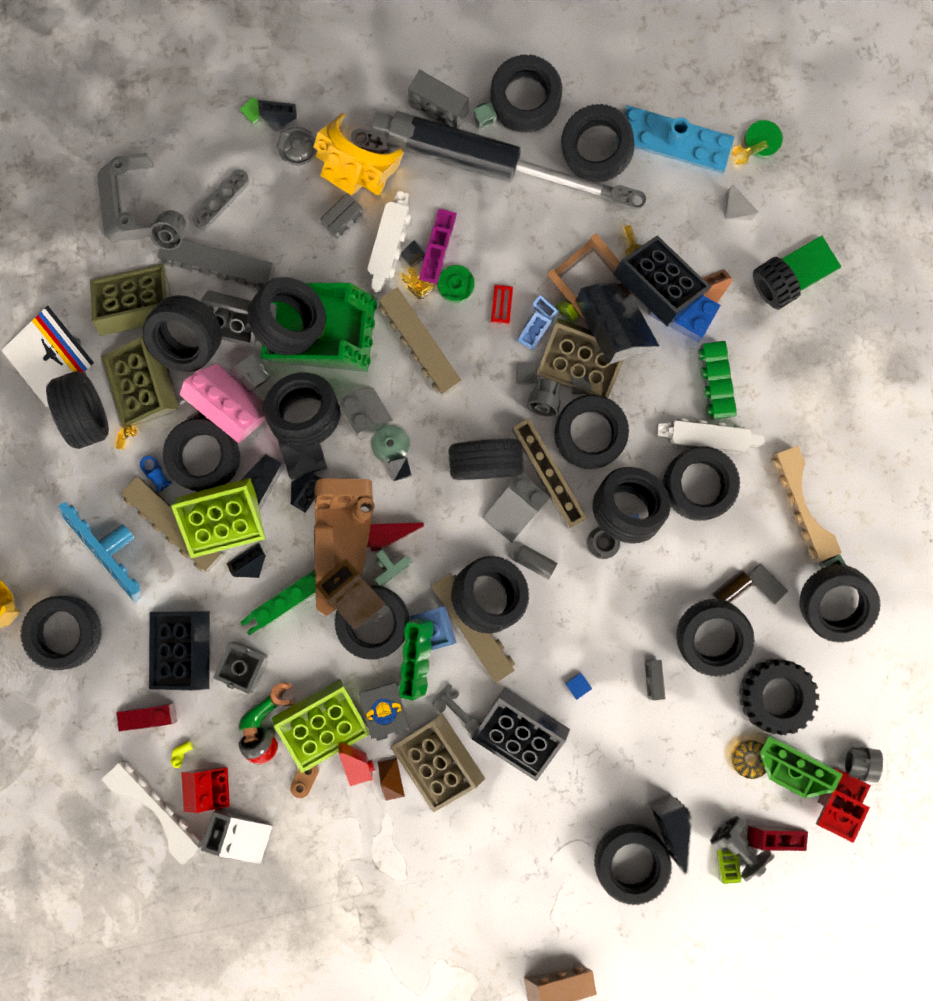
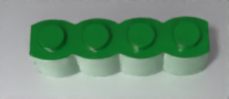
M726 341L703 343L700 349H698V358L702 360L701 377L706 382L703 392L709 402V405H706L707 416H710L711 420L733 418L737 416Z
M418 618L407 622L405 626L404 636L406 642L403 646L404 661L401 665L400 698L413 701L425 696L427 692L428 682L426 677L430 669L428 658L431 654L430 639L433 634V623L431 620Z

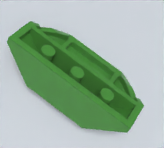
M768 736L760 752L769 780L805 799L834 792L843 775L813 756L771 736Z

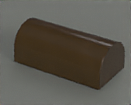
M741 570L711 595L714 599L733 603L753 587L754 583Z

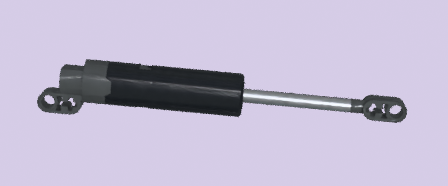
M376 111L371 131L355 129L351 134V140L356 146L373 153L384 154L388 146L427 158L438 159L440 162L511 182L516 171L610 198L611 202L615 205L632 210L641 209L646 202V195L642 191L623 185L610 187L520 160L521 147L452 126H445L438 122L401 111H396L394 116ZM359 135H365L363 143L356 142ZM370 139L375 143H379L380 140L383 145L377 148L374 143H370ZM621 191V195L626 197L628 193H630L631 195L628 198V203L625 202V197H620V199H616V195L614 193ZM639 196L642 199V203L635 205L632 202V197Z

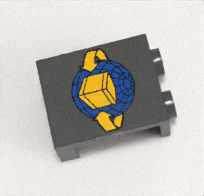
M398 682L359 693L371 739L376 738L377 741L388 738V734L395 732V735H400L407 732L406 729L410 725L407 722L399 695Z

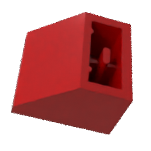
M228 767L181 772L184 812L201 813L230 807Z

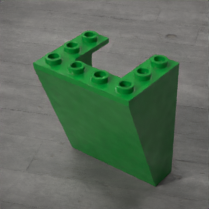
M305 283L318 294L325 308L326 326L323 341L316 340L306 351L295 355H283L271 350L267 354V348L262 345L261 358L269 362L368 372L371 364L370 351L373 345L372 333L375 327L374 315L377 309L376 298L352 283ZM283 302L271 303L277 306L276 321L281 326L292 331L303 330L302 318L293 307Z

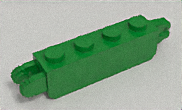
M315 570L253 610L251 615L240 622L242 626L250 623L254 618L258 623L255 627L250 628L247 634L250 636L259 629L266 628L314 596Z

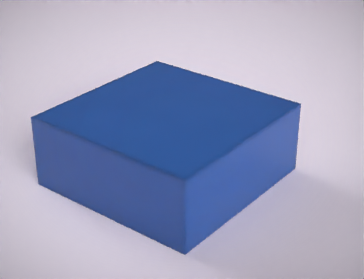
M579 673L565 683L576 700L592 690V687L582 673Z

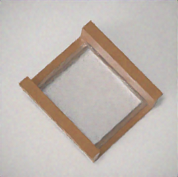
M597 233L590 238L586 245L558 268L552 269L546 274L584 320L585 318L575 302L581 288L597 283L623 284L613 275L620 263L619 259Z

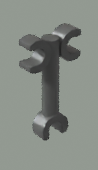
M448 685L445 693L440 698L435 699L432 705L434 706L437 702L442 703L443 707L439 710L440 713L445 711L447 705L466 724L467 731L472 734L473 730L470 728V724L476 723L480 726V722L475 718L471 719L452 700L459 696V692L455 695H450L449 689L452 688V685Z

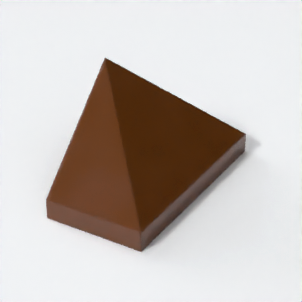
M397 758L378 762L380 785L385 800L405 797Z

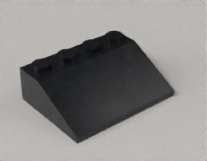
M658 235L622 259L613 274L667 327L678 320L712 288Z
M597 283L581 288L575 302L609 364L660 347L629 289L624 284Z
M210 611L150 612L149 689L187 691L209 689Z
M504 687L471 739L537 782L566 742L570 729Z
M667 794L650 801L649 805L671 859L683 874H687L691 824L689 820L692 817L689 809L680 800L678 801L677 797L674 798L671 794Z

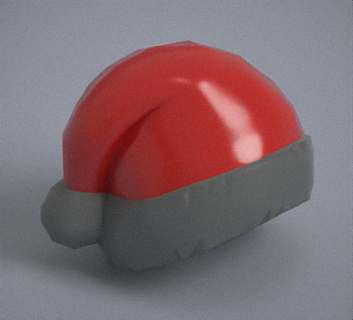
M272 727L257 729L258 734L256 737L259 738L257 742L244 743L246 739L244 736L240 739L238 744L239 750L250 763L257 765L265 764L275 757L278 750V742L274 737L275 730Z

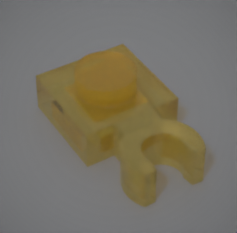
M413 268L408 269V273L411 276H406L404 273L401 274L402 281L408 284V290L420 301L434 291L435 286L432 283L419 280V276H416Z

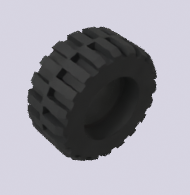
M768 659L766 662L757 663L754 669H749L747 672L749 675L742 680L744 685L739 690V693L742 694V699L739 700L740 705L744 707L742 711L745 716L749 717V721L771 734L787 735V733H797L799 728H806L807 721L812 722L815 717L812 714L814 711H818L819 707L816 705V700H820V697L815 690L818 689L817 683L812 681L813 676L806 672L803 666L788 660ZM776 678L788 680L795 691L793 706L782 715H774L768 712L764 707L762 699L766 685Z

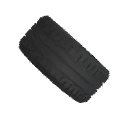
M521 54L520 56L517 55L507 59L498 67L491 81L490 101L497 115V120L501 124H504L508 129H512V131L531 133L532 131L536 132L541 130V128H545L557 115L562 98V82L557 70L549 61L539 56L536 57V55ZM521 78L533 79L539 82L545 89L547 97L537 108L531 110L519 109L513 106L507 99L505 91L508 86Z
M591 104L579 109L578 112L576 111L568 119L562 131L561 147L565 161L574 174L593 182H605L617 177L628 167L630 160H632L635 145L633 129L624 113L615 107L613 108L611 105ZM600 125L609 127L619 138L617 149L612 156L596 162L581 156L577 146L582 134L591 127Z
M279 277L268 281L260 288L248 307V323L256 339L269 350L283 355H295L306 351L322 334L326 325L325 308L318 294L309 285L294 278ZM283 302L293 307L302 318L303 330L292 331L281 326L272 315L271 303Z
M174 295L163 299L150 312L143 324V337L149 352L162 365L176 371L192 372L203 368L216 353L222 341L221 326L215 314L204 303L189 296ZM175 320L187 325L198 338L199 346L189 347L178 342L170 334L166 321Z
M74 371L49 381L46 386L48 406L57 429L66 443L72 448L81 449L105 440L109 434L107 416L101 399L87 375L83 372Z
M308 372L290 374L277 381L268 391L263 404L264 417L274 436L281 443L293 448L312 447L329 438L339 424L341 410L331 384L325 378ZM314 398L321 402L317 414L309 420L301 423H292L284 420L287 408L297 400Z
M598 394L579 396L570 401L557 418L554 429L557 448L564 459H567L569 463L576 465V467L592 470L609 465L623 452L629 437L627 417L622 408L610 398L608 399V397L598 396ZM594 412L602 415L609 422L612 429V438L604 450L587 452L580 449L574 443L571 437V424L578 415Z
M198 417L185 420V422L182 421L170 431L165 440L162 452L164 467L169 476L172 477L171 479L186 489L199 492L225 485L232 480L238 470L237 468L240 463L238 442L210 419ZM197 436H212L217 440L221 448V458L218 466L207 475H192L183 464L182 455L185 446L191 439Z
M518 439L466 441L451 444L448 449L450 476L454 480L511 477L521 475L524 470L522 444Z
M697 446L682 452L672 460L665 471L663 485L669 494L671 508L677 514L689 520L705 521L724 514L734 505L739 494L740 477L735 463L727 454L713 447ZM697 463L709 465L718 474L721 488L719 495L712 503L701 505L692 502L686 497L682 490L681 480L684 471L689 465Z
M622 467L610 472L604 478L594 494L592 509L595 520L606 534L621 542L636 544L648 541L656 535L670 514L671 502L666 488L656 476L641 468ZM628 492L636 495L646 505L648 517L636 519L627 516L616 505L614 494Z
M484 556L474 560L458 573L451 590L452 605L459 616L458 618L470 629L472 628L474 631L486 634L497 633L512 626L523 617L529 603L528 583H526L521 570L515 564H512L511 561L499 556ZM477 577H492L503 586L507 600L506 607L502 613H488L478 605L473 593Z
M830 565L817 570L816 573L814 572L806 580L807 582L804 583L800 593V610L808 625L817 635L831 642L844 643L845 641L849 642L854 641V639L857 640L859 637L861 638L862 635L870 631V628H873L880 614V597L872 582L859 570L847 565ZM838 586H850L857 589L859 601L853 614L839 621L828 620L821 616V600L828 591Z
M370 585L393 614L394 625L389 637L383 642L376 644L363 642L357 638L352 626L337 610L334 626L338 640L349 653L362 659L375 660L392 654L405 641V626L410 621L404 601L395 592L383 586Z
M51 596L42 599L29 609V612L26 613L22 621L23 625H21L22 629L20 630L22 647H24L26 655L29 656L28 658L32 659V662H35L36 665L44 667V669L67 670L81 666L96 653V649L100 645L102 625L98 618L99 616L90 604L77 597ZM60 611L72 615L79 624L80 629L78 643L67 654H59L51 650L46 644L43 634L48 619Z
M708 599L695 603V605L690 606L684 612L677 625L676 640L683 658L690 667L706 676L722 677V675L727 676V674L730 675L732 672H736V670H739L740 667L742 668L746 664V661L749 660L752 654L751 652H753L755 636L750 621L740 609L725 600ZM713 618L731 622L735 630V639L731 648L725 653L718 656H706L696 649L695 634L704 622Z
M638 824L617 826L608 831L600 840L599 845H597L594 856L596 875L607 894L618 902L627 905L649 903V901L656 899L658 895L660 896L667 887V884H669L670 875L672 874L670 853L663 841L647 827L639 826ZM633 843L643 845L651 851L653 857V867L649 876L636 884H627L616 879L611 868L616 852L625 845Z

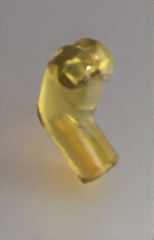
M126 425L117 433L115 449L124 450L126 439L129 436L135 437L137 428Z

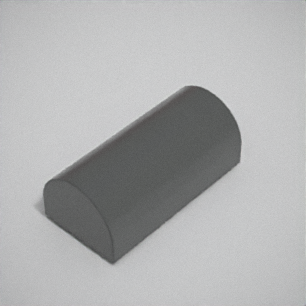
M523 545L515 560L518 564L548 580L558 564L526 545Z
M646 660L644 664L648 699L653 701L664 700L666 697L662 660Z

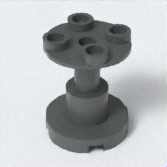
M738 816L725 822L727 826L723 829L720 827L710 839L711 844L716 850L727 847L734 855L739 854L746 861L747 865L741 873V877L745 882H748L755 875L757 877L762 876L767 870L765 866L774 859L775 855L771 851H763L756 856L747 846L748 840L741 834L745 822Z

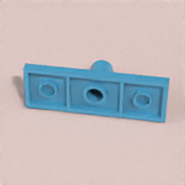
M627 105L624 115L629 120L633 129L634 148L721 174L725 172L735 136L690 124L685 118L673 119Z
M65 501L58 507L61 517L134 603L141 598V586L134 578H129L128 571L123 564L120 563L118 565L111 557L134 540V536L128 528L121 524L98 541L93 536L89 524L84 519L80 520L77 515L79 513L72 504L68 506Z

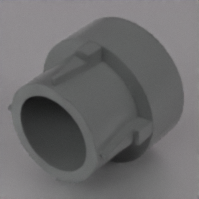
M174 210L163 211L158 215L150 228V238L153 243L164 250L177 249L185 237V218Z
M258 353L247 357L230 370L241 385L243 384L248 392L258 388L270 379V375L265 369V363Z
M539 379L534 390L529 394L526 404L527 408L541 416H556L561 404V400L558 398L561 390L560 384L550 379Z
M598 527L589 533L586 546L593 557L608 559L618 552L620 541L612 538ZM600 538L607 539L608 546L606 548H601L598 545Z
M851 747L845 759L846 773L849 777L859 778L858 780L878 783L883 771V754L881 750Z

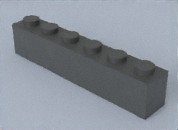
M183 240L181 245L175 250L159 248L157 255L164 265L170 267L178 265L186 271L197 270L199 271L198 273L205 276H210V274L217 275L218 279L224 281L232 279L235 280V283L244 286L248 283L259 290L265 283L273 279L276 270L272 262Z

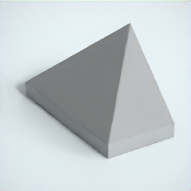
M732 185L726 193L725 219H754L759 211Z

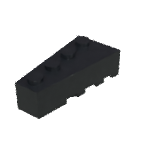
M267 454L241 479H251L257 496L259 510H261L285 467L283 463Z

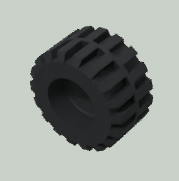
M773 257L753 270L755 286L761 297L772 308L780 310L801 295L800 285L795 273L781 258Z

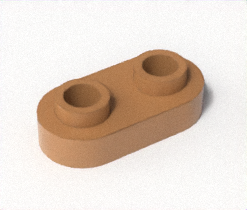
M318 764L311 768V774L301 773L298 769L290 787L294 797L304 798L309 794L319 773ZM298 785L303 786L302 792L297 790Z

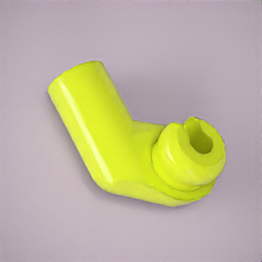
M190 740L173 749L170 762L174 768L181 767L185 753L194 749Z

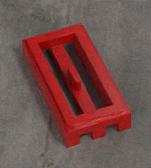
M494 286L491 323L510 324L513 286ZM499 289L502 290L499 318H495L497 293ZM505 290H509L506 319H503Z

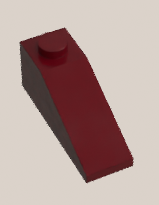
M424 523L371 524L367 548H371V552L381 551L382 548H387L424 528Z
M175 703L116 712L119 731L171 725L177 722Z
M748 825L747 846L762 851H807L808 831Z

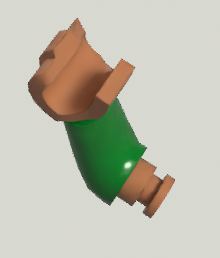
M284 682L275 685L271 690L270 696L253 706L241 717L238 727L239 732H243V736L246 737L244 743L259 741V738L256 737L258 734L257 729L260 728L261 722L278 707V704L281 706L294 705L292 700H282L283 693L286 690H290L292 684Z

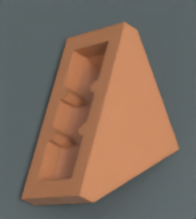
M725 269L703 277L712 287L704 296L716 303L719 302L732 282V277Z

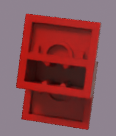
M833 767L843 775L834 792L820 795L817 802L823 805V809L816 821V825L854 844L870 809L863 802L871 785L857 778L849 777L847 773Z

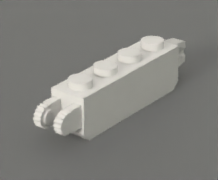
M401 191L397 192L393 202L385 205L367 268L372 278L371 287L376 295L381 294L385 283H390L391 278L395 277L397 267H394L396 260L400 259L402 249H399L401 242L404 243L407 231H404L405 226L410 224L412 216L409 213L408 206L409 194Z
M678 418L677 421L672 423H663L657 426V436L670 439L672 446L693 448L708 446L723 452L742 454L749 447H760L765 441L762 435L752 434L751 429H745L746 426L744 425L726 427V423L709 425L707 421L698 420L696 423H691L688 419Z

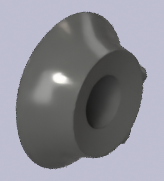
M293 127L285 132L281 131L276 145L280 157L286 163L295 166L304 165L311 161L317 151L313 148L316 140L315 136L309 130L302 127Z

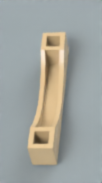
M799 446L772 455V464L779 471L781 476L779 477L780 484L787 491V501L790 506H793L795 511L793 513L794 519L801 526V536L808 543V553L811 559H814L815 562H820L841 554L842 552L835 535L817 523L805 504L802 493V475L805 461Z

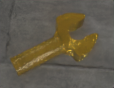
M765 140L748 149L743 148L741 145L736 147L732 155L737 156L743 153V158L735 163L741 166L747 165L749 157L768 148V144Z
M631 225L624 227L630 245L625 252L626 256L642 246L637 244Z

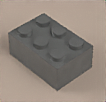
M419 69L408 87L411 107L417 111H424L429 118L437 119L443 122L445 126L459 129L469 113V97Z
M208 290L202 297L201 302L209 307L217 317L222 331L221 339L254 347L258 340L251 331L247 314L251 300Z

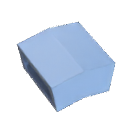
M540 295L533 303V307L551 319H554L559 313V310L543 295ZM541 301L553 311L551 316L538 305Z

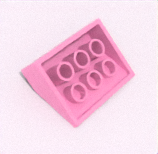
M218 363L196 371L183 383L180 396L238 443L266 420L263 411L264 401L252 391L248 392L243 384L241 385L234 376Z

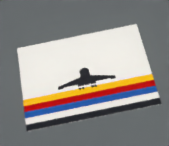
M48 305L1 350L46 407H49L46 397V386L50 380L74 371L84 373L94 364L93 360Z

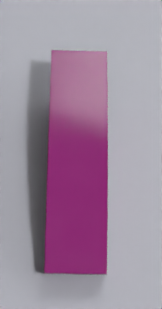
M438 209L419 280L433 284L438 283L457 213Z

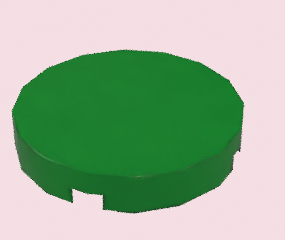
M759 120L753 123L746 131L744 138L745 146L753 156L769 158L780 149L783 135L780 128L774 122Z
M461 265L448 266L441 272L437 283L440 295L446 301L452 303H461L467 300L472 295L475 287L473 275L466 267Z

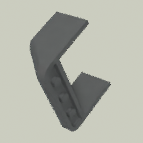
M147 153L115 157L100 169L97 174L104 235L112 242L150 238V228L153 223L136 225V219L131 213L122 212L118 177L126 175L129 170L154 167V163Z

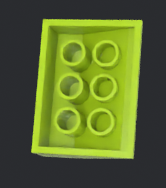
M250 478L176 497L171 505L191 558L261 541L266 538L257 496Z
M341 679L271 717L273 726L301 773L338 753V743L351 746L370 735Z

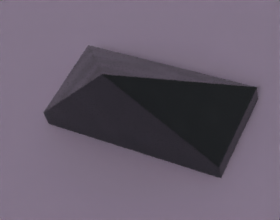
M258 100L259 115L275 132L297 119L296 105L293 103Z
M309 472L292 481L290 504L306 513L315 499L314 489L316 481L322 478L313 472Z
M257 543L228 562L227 566L233 577L259 578L266 555L260 543Z

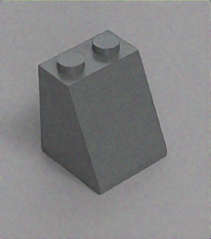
M374 388L353 391L337 401L360 440L393 421Z

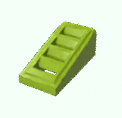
M722 849L717 850L720 882L722 884L741 883L742 878L738 854L734 855L731 851L722 852ZM723 856H733V859L723 860ZM733 864L734 867L724 868V865ZM725 873H734L735 875L726 876Z

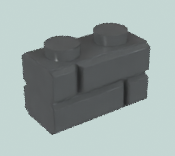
M346 193L320 220L338 239L340 236L344 237L350 231L349 227L353 223L357 224L362 220L364 210L351 195Z

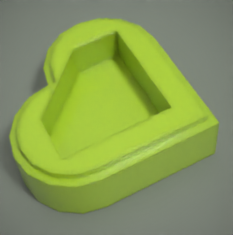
M559 301L555 305L559 313L569 322L573 323L578 318L572 304Z

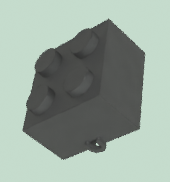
M229 642L213 679L227 684V687L230 689L236 688L250 694L257 684L268 656L237 642Z

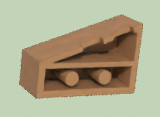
M578 965L572 969L524 977L528 1001H578L597 995L593 971L584 965Z

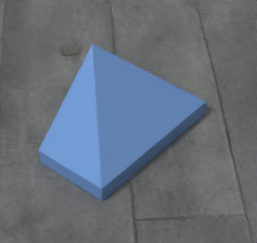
M536 310L529 316L517 341L533 350L553 319Z

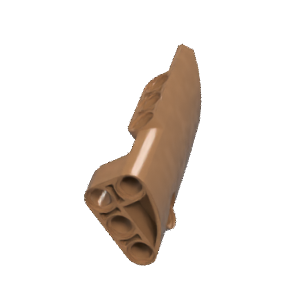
M319 479L316 481L314 489L315 585L345 559H348L361 575L363 574L372 514L375 508L371 480ZM361 507H366L369 511L364 512L361 510ZM315 586L316 610L327 617L336 609Z

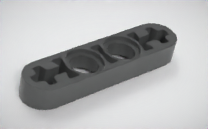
M244 170L234 171L195 212L193 222L199 229L210 227L249 185L250 179ZM237 177H243L244 181H238ZM232 182L234 185L236 184L237 189H235L234 186L231 184ZM227 188L233 190V194L230 197L223 196V191ZM213 202L220 203V207L216 211L210 209V205ZM206 209L212 215L211 217L205 212ZM205 217L206 222H200L198 218Z

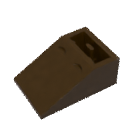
M345 559L315 585L355 630L386 605L348 559Z

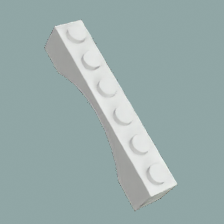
M124 760L119 762L101 780L114 794L135 798L148 806L156 814L165 829L169 852L183 865L202 847L201 837L195 832L192 833L187 828V822L182 818L179 819L174 814L175 810L161 800L162 797L157 791H152L148 787L147 780L142 776H138L134 772V767L129 762Z

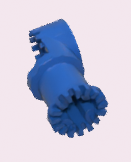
M145 456L141 459V470L148 479L152 480L157 488V492L163 491L164 488L166 489V487L172 484L162 473L163 469L156 458ZM148 459L154 461V468L151 470H147L144 467V463Z

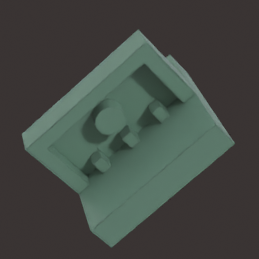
M384 550L379 551L376 554L378 557L376 561L382 569H387V571L375 580L379 586H383L410 566L412 561L408 556H405L394 564Z

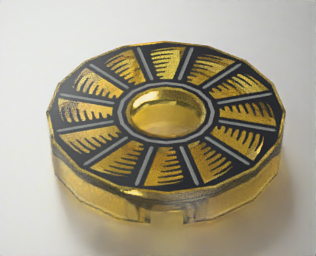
M744 740L734 747L731 753L732 766L740 776L746 779H757L766 773L760 755L764 744L756 740ZM749 754H754L755 762L750 765L747 764L746 757Z

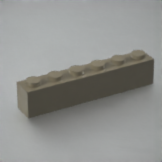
M395 288L380 298L379 310L384 316L388 315L391 320L389 324L395 332L399 331L401 334L400 340L403 345L410 347L412 350L410 355L414 361L421 363L423 366L421 371L425 377L432 379L434 383L431 385L436 393L441 392L444 396L461 385V378L399 288Z
M528 418L512 427L511 431L515 438L521 442L522 450L567 528L570 529L586 520L587 517L531 420Z
M136 476L121 492L125 497L123 500L129 506H135L139 510L137 513L145 520L148 518L153 523L151 526L159 533L162 531L166 535L165 539L173 546L176 544L180 548L179 552L188 559L190 555L171 505L142 478ZM218 551L191 559L195 561L193 565L198 570L209 572L225 554Z
M449 573L431 585L443 605L446 606L447 611L496 684L515 671L513 666L516 664L510 655L507 657L504 655L502 650L505 648L499 639L495 641L490 633L486 634L474 631L472 628L470 629L458 618L459 616L456 614L451 600L452 585L457 575L452 576Z

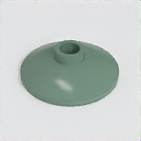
M384 426L373 436V452L383 462L389 463V461L404 458L409 451L410 441L408 435L398 426ZM389 440L394 441V445L391 447L387 446V441Z

